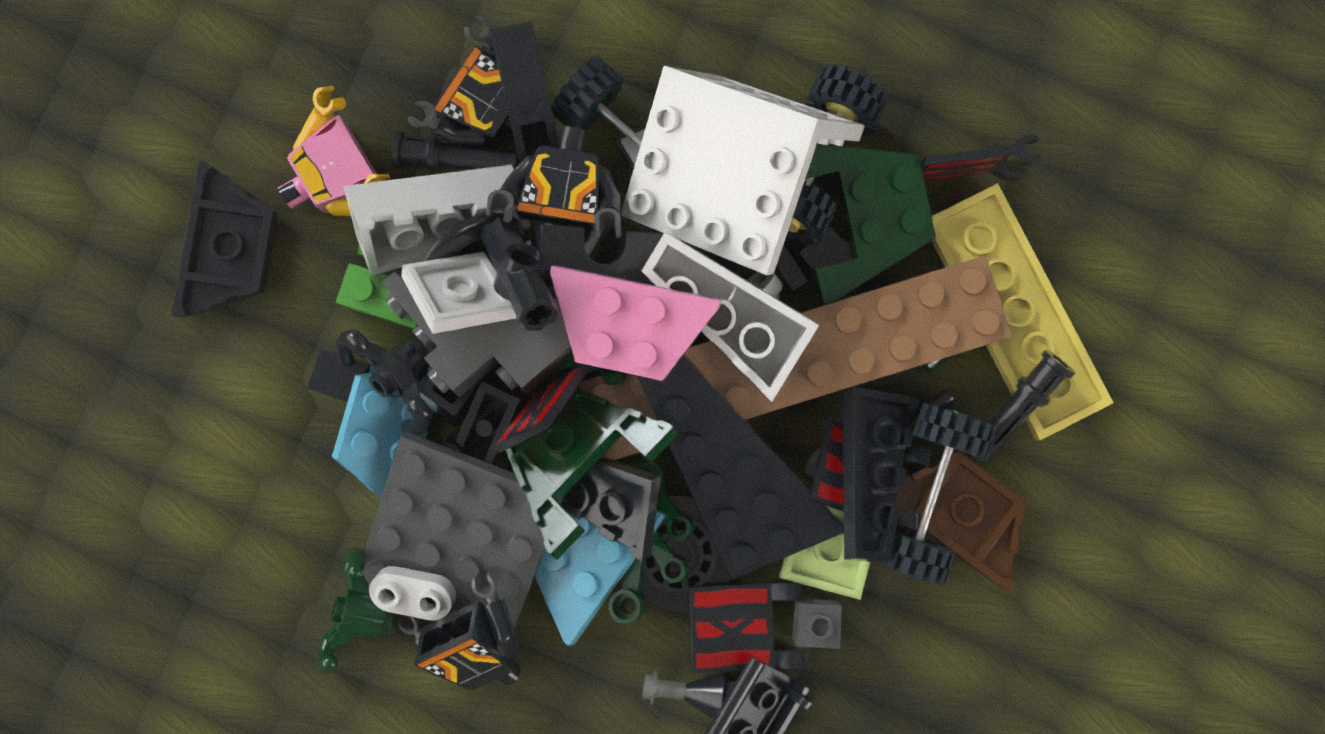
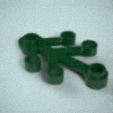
M648 459L633 462L630 466L661 476L657 510L666 514L664 520L667 523L666 530L668 535L674 540L690 538L694 533V522L689 516L681 515L663 491L666 477L662 467L655 461L650 462ZM678 520H683L686 524V532L681 536L675 531V523ZM656 530L653 534L651 554L661 566L663 578L670 583L685 580L689 574L687 561L682 557H675ZM637 558L624 574L622 590L615 592L609 600V613L615 621L621 624H628L639 620L646 609L645 599L640 593L643 561L641 562ZM672 562H677L681 567V573L677 578L673 577L669 571ZM628 597L632 598L636 604L633 613L628 612L625 608V601Z

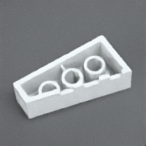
M512 165L343 186L356 237L371 276L400 268L405 264L424 260L431 247L452 226L466 219L486 214L488 195L500 189L506 178L514 170ZM515 205L513 217L521 222L524 229L530 227V220L520 219L515 211ZM495 209V210H493L491 213H503V214H504V210H503V209Z
M664 232L642 269V272L656 286L722 299L721 307L705 325L702 332L772 402L819 326L817 322Z

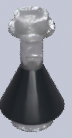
M654 670V674L645 673L642 699L650 700L651 705H653L656 697L684 700L711 719H714L736 681L727 680V673L725 671L688 683L659 680L657 670Z

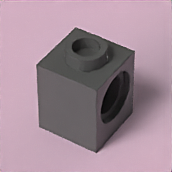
M801 598L800 600H794L792 639L797 647L840 649L842 605L835 599Z

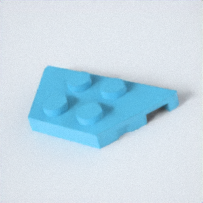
M371 373L356 375L354 378L332 458L357 477L365 487L381 498L400 437L404 434L401 429L402 422L406 419L414 418L408 411L402 397L394 399L390 396L386 398L380 396L369 382V378L372 376ZM427 375L418 382L419 391L428 381L429 377ZM428 430L418 436L426 439Z
M659 510L656 511L654 532L666 516L664 512ZM574 516L572 517L586 531L558 560L544 549L535 574V578L561 637L568 646L574 645L636 559L629 554L631 548L618 540L611 542L598 533L599 527L584 517L578 520Z

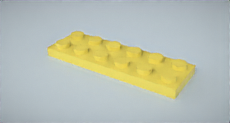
M998 183L933 215L932 220L936 238L931 241L945 268L986 255L1012 337L986 345L1011 395L1013 396L1018 390L1016 385L1021 376L1027 377L1043 359L1041 354L1045 349L1061 358L1076 373L1071 379L1065 378L1050 395L1051 401L1047 406H1038L1025 419L1034 439L1042 440L1113 404L1114 402Z

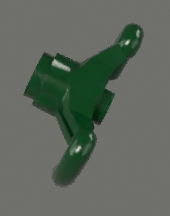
M358 547L351 548L344 557L342 571L345 574L346 593L344 597L336 596L330 621L336 623L328 633L322 636L319 643L317 666L321 672L326 674L332 672L338 665V659L334 656L335 649L359 635L376 639L378 635L386 637L392 624L394 613L381 610L371 600L369 589L363 577L365 572V554Z

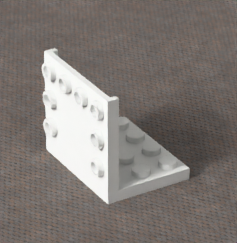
M664 66L621 216L662 233H669L679 240L762 274L772 275L775 272L817 143L843 146L845 140L859 142L865 125L723 76Z

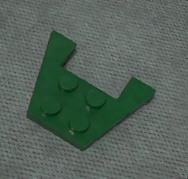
M822 144L816 145L805 179L835 173L854 256L851 260L812 269L821 306L835 302L936 238L919 155Z
M576 388L547 430L505 450L520 488L525 491L531 508L529 510L533 520L541 530L544 541H542L544 547L551 556L558 560L586 531L559 504V500L621 436L652 462L679 434L673 426L662 420L656 421L648 418L634 409H625L617 406L603 397Z

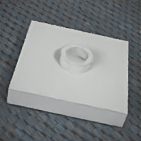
M485 252L402 265V279L432 334L516 318L510 301L501 297L494 289L493 283L497 272Z

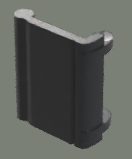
M751 656L705 734H783L800 705L807 710L811 709L814 702L806 697L810 689L794 677Z

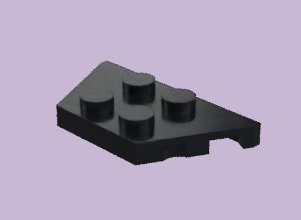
M199 161L171 313V316L177 318L190 317L264 293L278 217L276 211L203 161Z

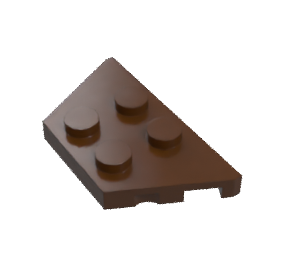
M954 451L952 452L926 532L947 548L956 551L957 556L1001 589L1009 592L1013 584L1011 572L1014 554H1018L1020 542L1018 530L1019 525L1023 522L1026 501L961 452ZM941 458L930 463L929 466L922 467L906 475L904 486L898 489L895 504L900 509L918 513L920 515V522Z

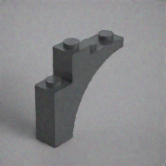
M393 272L381 282L390 293L384 299L401 319L407 314L411 316L418 324L412 332L428 350L432 349L435 345L437 346L424 359L433 368L427 373V376L443 393L451 388L460 398L499 364L500 367L495 373L507 387L513 391L519 386L527 395L573 355L557 298L554 299L559 309L557 318L554 323L546 325L541 331L526 330L523 323L519 322L516 317L515 319L432 334L404 280L396 272Z

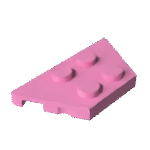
M557 265L551 266L550 274L574 359L577 363L662 381L722 304V299Z

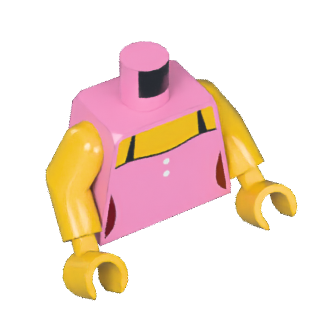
M334 86L320 87L313 93L314 108L293 145V151L287 157L297 177L278 187V190L291 209L310 198L313 204L324 213H331L333 216H351L343 186L385 181L390 178V175L376 173L349 125L339 115L334 117L333 111L344 109L346 100L343 97L331 100L330 96Z

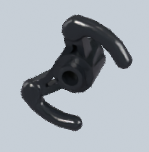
M356 329L343 331L336 341V353L339 363L343 366L351 365L354 361L353 352H355L372 364L370 366L372 376L369 378V382L373 389L384 398L388 396L394 399L402 397L408 411L414 418L406 419L402 422V431L404 433L408 431L415 435L425 433L432 423V411L428 404L420 397L418 382L429 372L428 368L431 367L424 359L429 354L419 342L412 339L406 343L400 342L391 350L369 342Z

